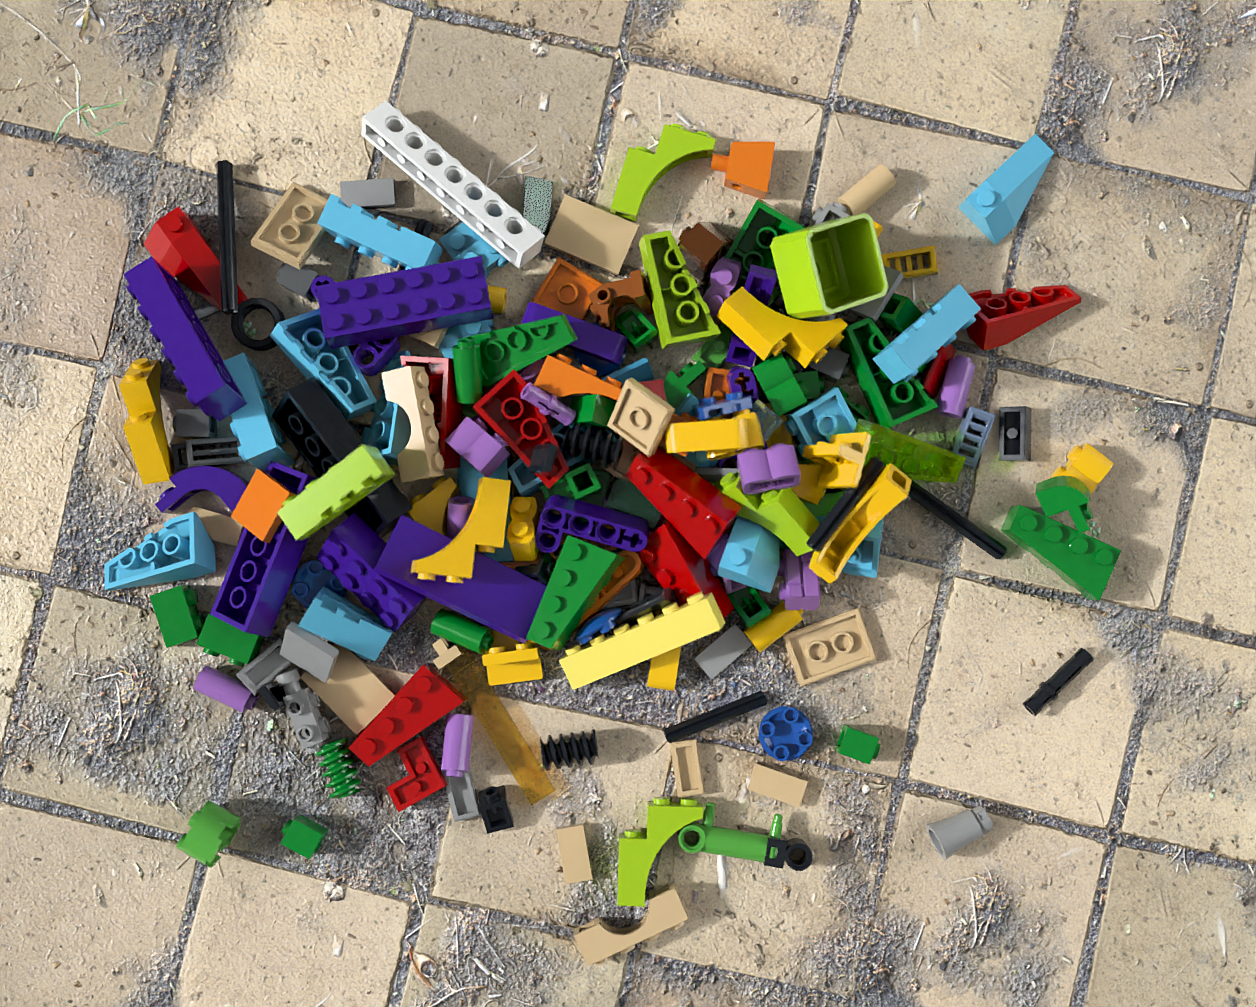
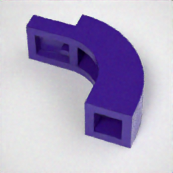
M751 264L743 288L768 307L777 279V271ZM732 331L726 361L752 368L756 353Z
M212 466L192 467L182 470L169 478L176 487H170L160 495L161 499L155 505L161 513L171 514L193 495L202 491H212L233 512L249 482L240 475L225 469Z

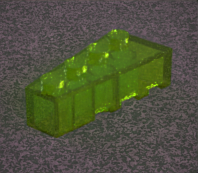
M858 419L853 433L867 432L871 434L869 450L866 454L863 468L870 458L876 457L885 464V467L892 463L913 480L957 483L966 457L875 423Z

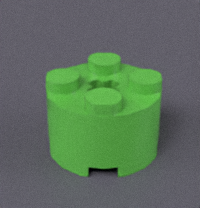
M207 801L202 810H196L190 818L188 825L191 826L188 834H183L176 848L212 868L221 858L217 853H221L233 841L241 825L240 820L242 818L214 802Z

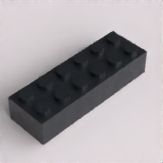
M314 377L288 389L272 414L273 419L318 478L325 475L329 469L340 463L361 445H365L360 439L358 432L350 426L343 417L342 411L334 405L327 396L324 387L319 385ZM391 478L347 509L345 514L349 517L355 513L382 538L393 531L401 515L406 516L413 507L410 505L406 495L400 492Z

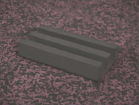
M229 436L186 440L188 468L245 464V461L240 456L238 447L192 451V446L237 443L239 447L241 446L239 438ZM225 454H238L239 456L193 461V457Z

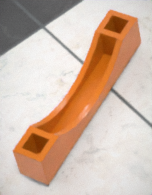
M558 352L555 357L547 355L534 386L558 397L592 393L618 400L622 388H620L622 382L607 376L606 380L595 376L596 370L583 364L581 368L571 365V358ZM682 412L681 416L673 413L669 424L697 422L698 418L686 412ZM664 432L660 445L666 448V435ZM689 451L676 453L686 457Z

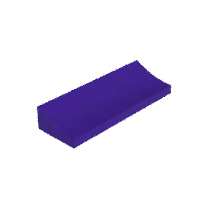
M401 515L373 571L524 644L528 640L526 639L547 586L477 551L474 552L472 577L463 578V583L446 582L447 576L435 575V580L418 579V573L411 572L412 561L428 557L440 551L452 539Z

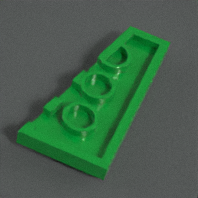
M565 314L462 337L458 340L473 339L474 344L480 345L482 380L486 388L505 378L513 369L518 371L578 338Z

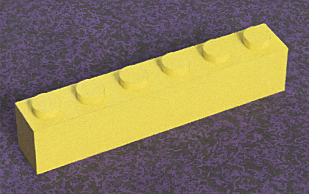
M702 592L696 593L688 597V602L678 606L677 602L664 607L662 609L663 613L659 615L646 614L637 619L638 623L629 627L628 623H625L613 629L614 633L605 637L604 633H601L589 640L590 643L581 647L578 643L565 650L566 654L559 662L572 689H577L721 630L726 622L712 592L704 596Z

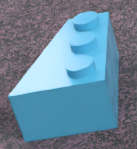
M324 586L316 595L298 627L355 652L365 660L371 659L373 661H376L393 632L389 627L382 624L380 618Z

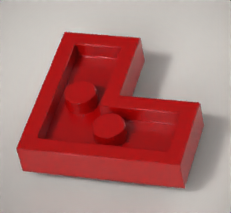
M423 736L397 750L409 775L388 786L386 789L397 811L401 812L448 785Z

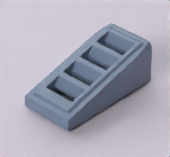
M974 407L966 408L949 460L975 468L996 415ZM972 417L984 421L983 425L971 422ZM970 428L979 431L980 434L979 436L968 433L967 429ZM963 439L976 442L975 447L963 443ZM959 449L972 452V457L958 453Z

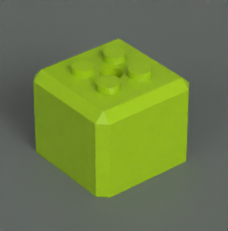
M866 213L826 221L774 237L770 245L786 311L794 319L831 315L883 297L888 290V282L873 219Z

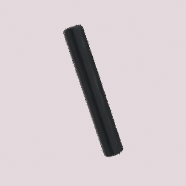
M876 457L870 458L862 469V476L856 488H847L807 540L806 544L812 550L820 552L883 471L885 464Z
M758 691L664 729L666 740L668 743H673L763 707L767 704L766 697L762 691Z

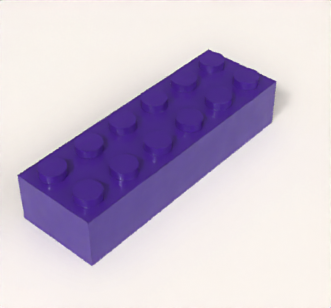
M152 256L124 273L129 283L126 286L128 292L135 300L138 299L140 303L138 310L145 320L150 321L152 327L149 330L154 338L163 344L164 348L161 351L167 361L174 364L176 370L173 373L177 380L188 389V392L185 394L194 407L199 406L206 416L212 415L218 421L223 420L248 404L177 279Z
M481 256L316 286L324 338L331 349L494 319Z
M274 461L270 462L266 472L297 496L306 490L305 487L309 483L318 479ZM283 520L270 543L261 541L244 527L210 615L245 633L270 637L309 537L305 540H296Z

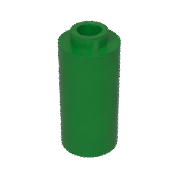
M473 339L458 340V345L452 346L456 402L462 404L477 403L484 397L480 345L474 344Z
M443 608L436 613L431 624L432 634L479 654H482L485 650L488 651V648H491L494 642L491 628Z

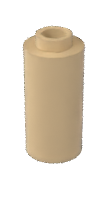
M878 164L838 198V203L848 209L847 214L850 216L861 214L896 185V180L887 167Z

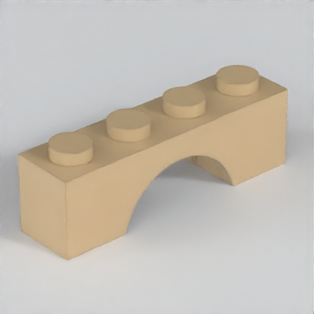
M408 366L381 373L386 400L400 405L406 411L411 423L410 440L405 449L397 455L402 483L444 476V459L440 454L438 444L439 432L435 427L433 417L434 405L429 395V378L425 368L421 366Z
M673 882L649 893L648 910L637 924L627 928H618L607 924L598 917L575 928L574 938L587 966L594 963L595 966H600L608 962L613 954L618 952L620 954L628 953L635 948V944L643 940L651 942L660 936V932L669 928L671 931L679 929L689 919L688 912Z

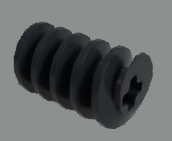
M578 422L574 428H571V426L568 428L561 452L562 454H567L571 450V456L574 458L581 454L582 460L585 462L592 457L594 465H598L602 461L603 467L606 469L613 463V470L615 471L623 452V437L620 436L615 443L613 442V433H609L603 439L601 429L594 436L592 435V426L589 425L585 432L581 431V422Z
M595 729L591 730L590 738H587L584 731H581L579 739H576L574 733L570 732L569 739L566 741L561 733L557 742L553 740L551 735H548L547 743L544 744L540 737L542 761L546 771L551 769L552 762H554L557 769L562 768L563 761H565L568 768H571L574 759L580 767L583 766L585 758H587L590 765H593L595 757H598Z

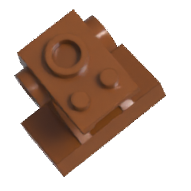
M641 270L630 272V278L602 284L588 295L593 303L589 307L597 320L601 319L598 321L601 327L617 333L615 316L621 307L628 304L640 306L647 315L654 314L647 279ZM615 302V306L610 309L612 303Z

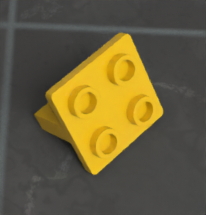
M867 432L834 434L831 436L829 443L817 442V445H806L802 456L823 466L818 486L821 488H856L862 476V468L869 450L871 434Z
M492 630L494 642L491 648H488V651L485 650V654L482 655L483 666H487L489 685L493 686L543 678L540 648L535 642L527 640L523 644L499 631Z

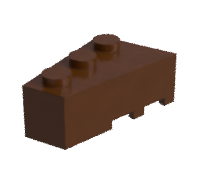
M697 222L693 228L688 226L679 237L678 247L686 261L689 272L699 281L703 282L712 271L714 265L729 250L734 240L711 222Z

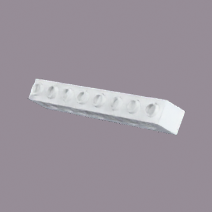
M385 101L362 117L361 135L517 269H520L541 251L545 235L541 233L539 228L529 223L516 209L503 201L496 192L483 184L476 175L463 167L456 158H453L443 150L436 141H433L423 133L420 127L404 117L400 110Z

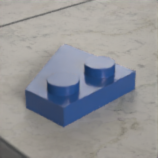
M742 391L726 394V399L718 401L715 400V396L698 399L699 404L692 405L694 416L700 420L707 419L711 415H724L753 408L751 396H743Z

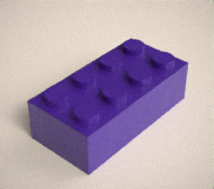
M353 513L331 531L316 558L325 569L331 571L340 580L345 588L355 594L365 607L369 608L379 617L382 624L389 627L395 633L417 613L428 597L373 571L387 543L359 516Z

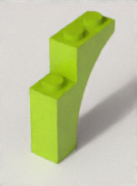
M664 124L655 154H652L645 147L637 146L636 149L629 147L610 208L611 214L636 223L642 204L657 181L667 172L685 162L700 158H712L716 139L703 131H697L696 133L687 131L684 126L679 124H671V126Z
M739 471L736 473L730 472L714 483L712 481L709 482L742 506L737 516L749 519L774 533L796 556L812 551L806 543L820 523L791 488L771 489L756 494H744Z
M653 797V801H647V834H641L639 829H626L625 833H619L617 906L645 907L647 878L657 853L676 831L694 821L703 819L702 802H697L696 798L689 797L681 798V802H670L668 797Z

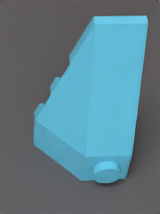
M191 512L171 518L164 523L165 527L157 533H149L144 537L145 541L135 548H127L105 564V590L112 591L184 580L216 572L215 545L198 514Z

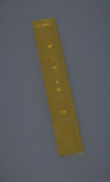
M471 651L446 665L531 805L554 792L553 784L495 690L489 685L487 677Z

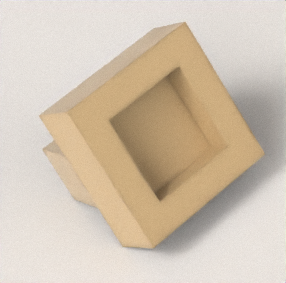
M443 638L432 644L439 657L433 660L439 670L464 653L460 645L456 644L451 647L446 639Z

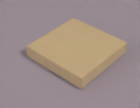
M630 378L626 380L607 426L650 457L655 454L675 408L635 379Z

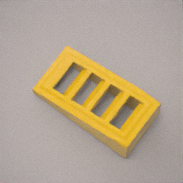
M935 245L881 254L883 265L889 268V260L895 259L896 270L903 274V279L938 274ZM922 255H928L929 268L924 269ZM911 257H917L918 270H913ZM900 258H906L907 272H902Z

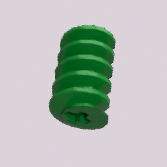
M348 737L323 744L322 749L315 753L316 757H325L318 764L319 767H328V770L322 774V777L332 779L325 787L335 788V791L329 795V799L343 798L364 790L363 788H355L362 782L361 779L352 778L358 772V769L348 767L355 761L353 757H345L351 751L349 747H342L348 740Z

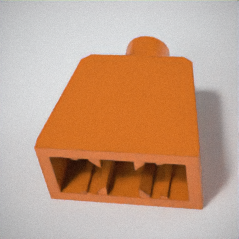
M732 142L729 156L713 153L710 170L726 172L725 187L765 200L775 142Z

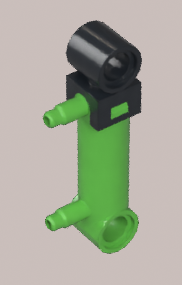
M708 802L704 810L702 824L694 821L678 830L679 844L684 851L689 853L704 852L763 862L765 866L783 868L785 860L787 865L796 871L807 869L813 860L811 849L804 840L800 838L787 840L784 835H781L783 816L781 814L774 815L770 833H765L764 835L713 826L715 804ZM694 830L699 833V837L695 842H687L684 839L688 831ZM796 848L804 850V855L799 860L791 859V852Z

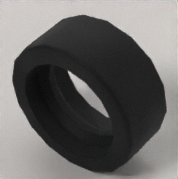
M264 298L244 300L238 305V312L231 316V329L234 337L241 344L255 351H267L276 347L277 344L270 335L262 340L249 338L244 331L243 322L251 311L264 309L272 315L275 328L278 322L285 320L283 312L275 304Z

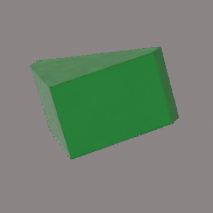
M634 305L615 318L616 328L623 336L628 338L627 343L636 355L658 339V330Z
M598 394L572 396L570 408L576 411V415L570 425H577L578 422H581L582 427L590 425L594 429L615 432L607 425L617 402Z
M748 586L727 594L738 616L748 628L772 613L753 587Z

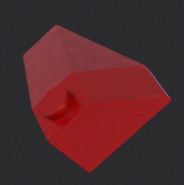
M178 206L156 221L144 245L152 257L169 273L221 310L220 258L191 216ZM237 283L239 305L242 301L247 300L248 297Z
M1067 285L1033 287L1032 292L1017 291L1016 288H1008L1006 293L992 294L991 290L969 293L981 309L974 315L976 320L966 330L969 338L983 351L991 350L1014 341L1081 303L1082 298Z
M513 369L473 406V409L507 443V446L528 468L536 445L550 443L557 445L556 447L558 448L550 476L546 477L535 474L549 489L569 471V468L545 415L540 413L538 407L521 398V392L527 383Z

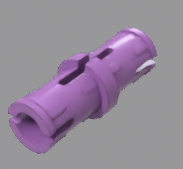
M531 382L523 388L521 398L538 407L540 413L544 415L549 414L565 426L570 425L574 420L576 411L558 401L557 396L550 393L548 395Z

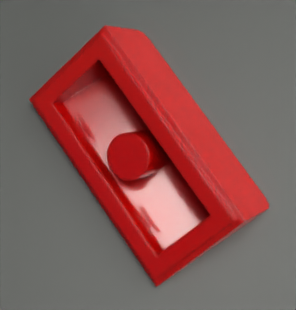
M951 343L946 347L941 346L936 351L938 353L937 356L928 363L920 381L924 387V392L931 398L937 397L943 383L948 361L953 359L956 353Z

